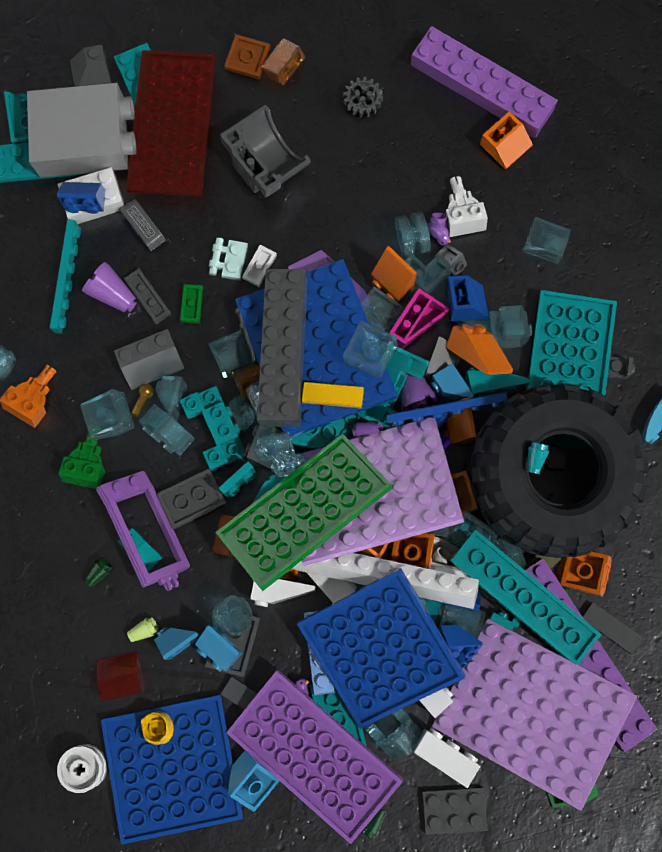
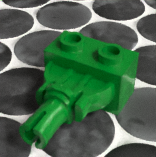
M89 426L88 434L83 444L79 442L77 449L69 457L64 456L58 474L63 483L97 489V487L102 485L106 472L100 456L101 447L96 446L101 428L95 426V429H93L94 426Z

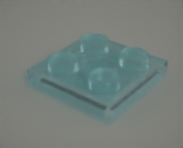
M376 287L372 288L361 303L371 329L384 338L405 309L404 306Z

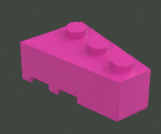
M418 288L385 338V341L403 349L443 319L451 309Z

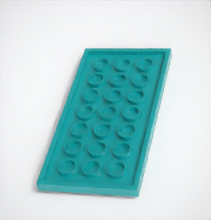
M541 290L539 293L528 374L530 384L526 390L544 384L559 385L566 383L578 385L580 389L587 391L592 389L605 396L617 301ZM567 434L553 435L540 442L546 445L567 446V448L592 452L583 440Z

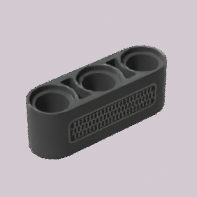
M133 199L119 209L150 251L166 241L136 199Z

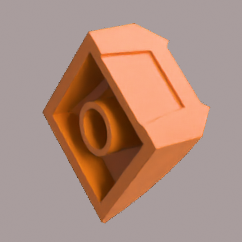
M592 551L590 554L578 557H561L556 578L561 586L603 597L611 568V557Z

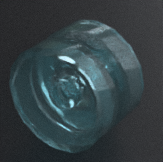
M422 211L412 213L410 215V222L405 215L394 218L396 236L403 258L414 256L415 247L420 254L431 251L429 231Z

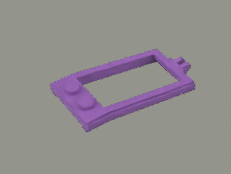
M141 471L97 487L96 491L111 517L142 587L156 582L159 585H164L167 591L171 590L172 587H178V573L188 569L190 564L146 473ZM145 493L176 560V563L149 574L116 502Z

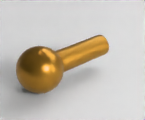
M148 383L142 384L139 387L138 392L140 396L131 412V415L134 417L139 416L146 399L150 398L154 393L153 387Z

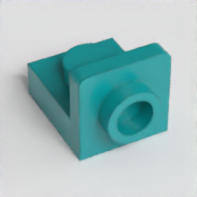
M500 611L497 614L492 612L489 620L510 631L513 628L517 629L521 622L514 615L510 621L507 620L509 616Z

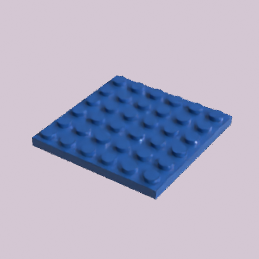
M402 568L389 573L297 623L360 729L464 679L466 676Z
M221 695L101 719L121 845L243 819L241 803L228 795L231 768L234 763L229 735L226 733L228 730ZM157 711L169 714L174 728L171 739L167 743L160 745L148 743L144 739L141 720L146 715Z

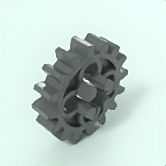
M357 77L356 82L351 80L350 86H345L346 92H343L344 105H347V111L353 110V115L359 113V116L362 118L363 114L366 113V116L369 117L370 112L375 114L376 108H381L380 102H383V96H381L382 89H379V83L373 84V79L367 81V78L364 77L363 81H360L359 77Z

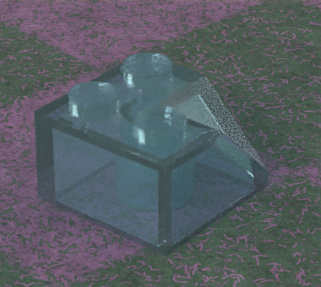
M360 321L343 354L344 363L381 379L398 346L397 336Z

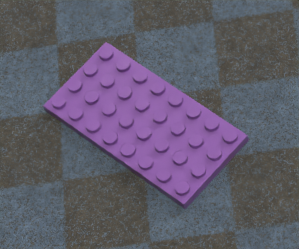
M279 670L272 675L226 732L350 844H352L404 780Z

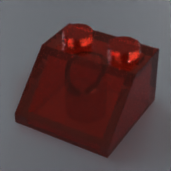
M137 652L97 661V683L101 702L145 692Z

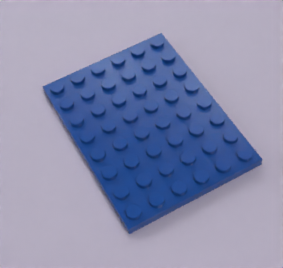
M344 259L306 273L308 283L303 387L304 382L364 387L362 408L302 403L301 427H282L286 439L398 398ZM265 288L235 299L259 367L261 361Z

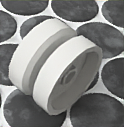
M91 744L78 745L66 751L60 758L57 766V776L61 785L74 793H85L98 786L105 779L108 770L106 756L97 746Z

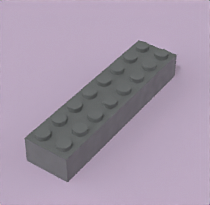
M266 269L257 421L261 427H301L308 283L305 269Z

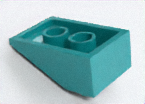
M476 367L469 368L470 371H467L463 379L474 395L473 398L506 392V394L525 391L530 384L529 378L510 373L486 375Z

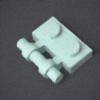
M216 238L212 248V260L209 262V274L216 276L217 269L223 270L222 278L241 281L248 243L229 240L228 247L222 246L224 239ZM221 254H226L224 263L219 262Z

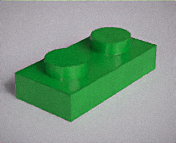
M184 284L181 323L200 324L203 285Z

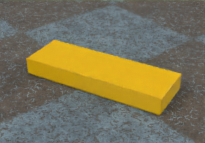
M304 382L302 403L362 408L364 387Z

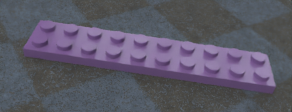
M543 558L525 569L527 573L582 617ZM597 640L579 666L633 693ZM637 698L616 739L623 752H627L658 730Z

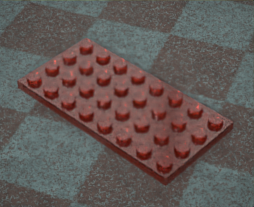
M142 50L133 125L136 155H130L127 192L202 197L216 62L215 54Z

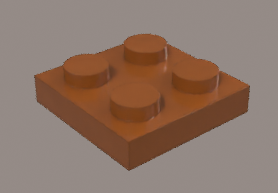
M236 34L224 68L227 71L260 80L271 46L268 43Z

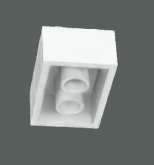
M112 167L65 181L102 183L105 189L104 212L91 214L86 211H79L78 213L66 211L68 219L75 220L77 224L119 212V209L125 205Z
M424 728L412 748L413 752L468 788L481 767L476 763L478 759L466 750L464 754L459 751L460 747L451 740L443 741L441 739L443 736L434 729L430 728L428 731Z

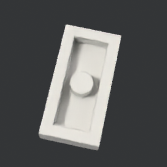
M260 245L242 278L260 287L266 276V269H270L277 253Z

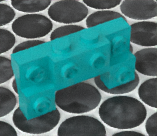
M389 344L383 357L398 396L408 374L422 380L430 363L392 344ZM397 398L357 414L371 422H380L386 429L401 426H392V423H388L386 416L387 414L397 413V411L393 410Z
M216 386L199 394L196 392L180 399L188 419L203 413L217 446L203 452L211 472L247 458L245 449L238 436L241 433L237 422L232 423L230 417L234 415L229 405L225 407Z

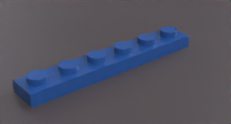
M506 392L387 414L386 416L388 423L396 426L404 424V420L412 419V422L424 420L423 416L431 415L432 418L443 417L444 412L451 411V414L454 415L463 413L465 408H471V411L483 409V405L491 404V407L501 406L503 404L502 401H507Z

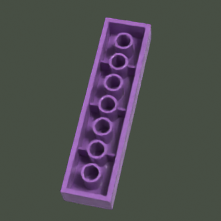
M433 26L430 27L411 57V66L495 116L502 118L510 111L523 124L527 134L534 139L554 111L558 101Z

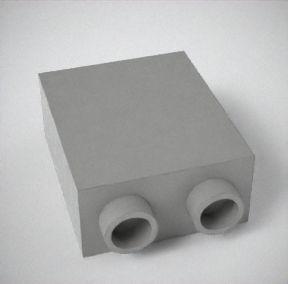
M117 83L27 91L29 163L40 177L93 173L112 167L113 171L129 169L128 155H136V140L133 131L127 132L126 120H134L135 111L132 97H124Z

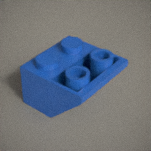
M63 182L57 192V198L64 209L70 213L86 211L87 213L96 214L104 212L105 189L102 183Z
M467 275L448 276L445 292L448 308L451 309L449 311L450 321L488 319L483 285Z
M440 625L438 628L461 668L466 667L467 663L483 646L481 641L458 625Z

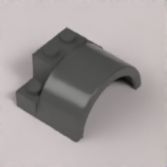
M264 105L220 134L221 143L232 155V166L254 193L260 190L265 198L280 189L283 182L307 167L311 162L308 155L304 159L300 158L287 146L274 125L270 109L267 105Z

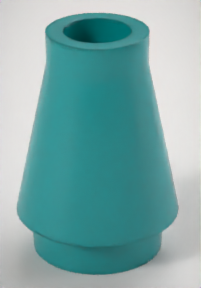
M538 442L531 443L528 449V472L540 474L541 468L550 452L548 451L549 445Z

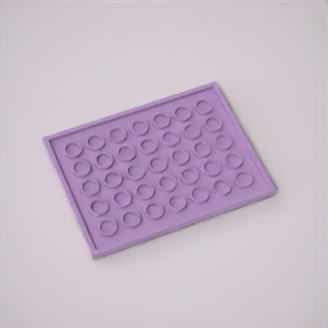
M429 417L422 421L408 423L380 431V433L349 440L391 483L393 489L304 558L302 564L304 566L464 522L435 418ZM323 448L282 459L286 477Z
M487 619L478 637L483 646L467 663V666L462 668L466 676L464 679L454 683L450 691L453 694L451 697L453 702L437 716L432 727L582 811L633 707L637 695Z

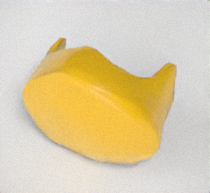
M163 711L152 712L141 720L143 736L148 743L160 745L167 743L171 739L174 728L169 714Z

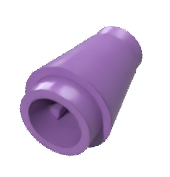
M358 422L353 426L354 438L383 431V425L380 422Z

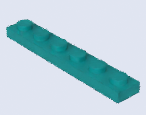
M67 219L50 329L54 333L62 334V329L66 327L65 311L69 308V299L67 298L68 292L72 290L71 274H74L75 263L73 261L74 256H77L78 253L77 238H80L81 228L75 220Z

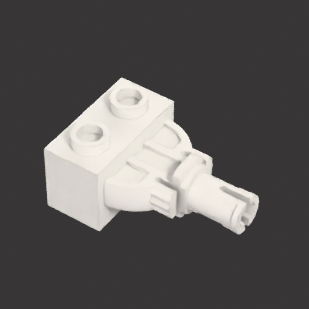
M457 176V181L455 177L451 178L450 184L453 194L449 195L450 203L448 209H446L449 237L486 230L488 217L484 203H479L472 197L470 191H467L466 195V190L463 188L460 176Z

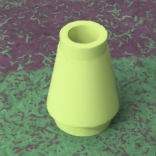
M152 617L149 619L145 618L128 631L127 635L131 642L155 636L159 628Z

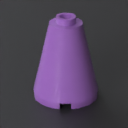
M106 262L96 269L93 277L88 279L82 289L86 295L124 313L126 311L131 312L137 304L134 302L136 297Z
M408 374L399 394L401 411L433 406L435 403H439L437 395L424 376L421 380Z

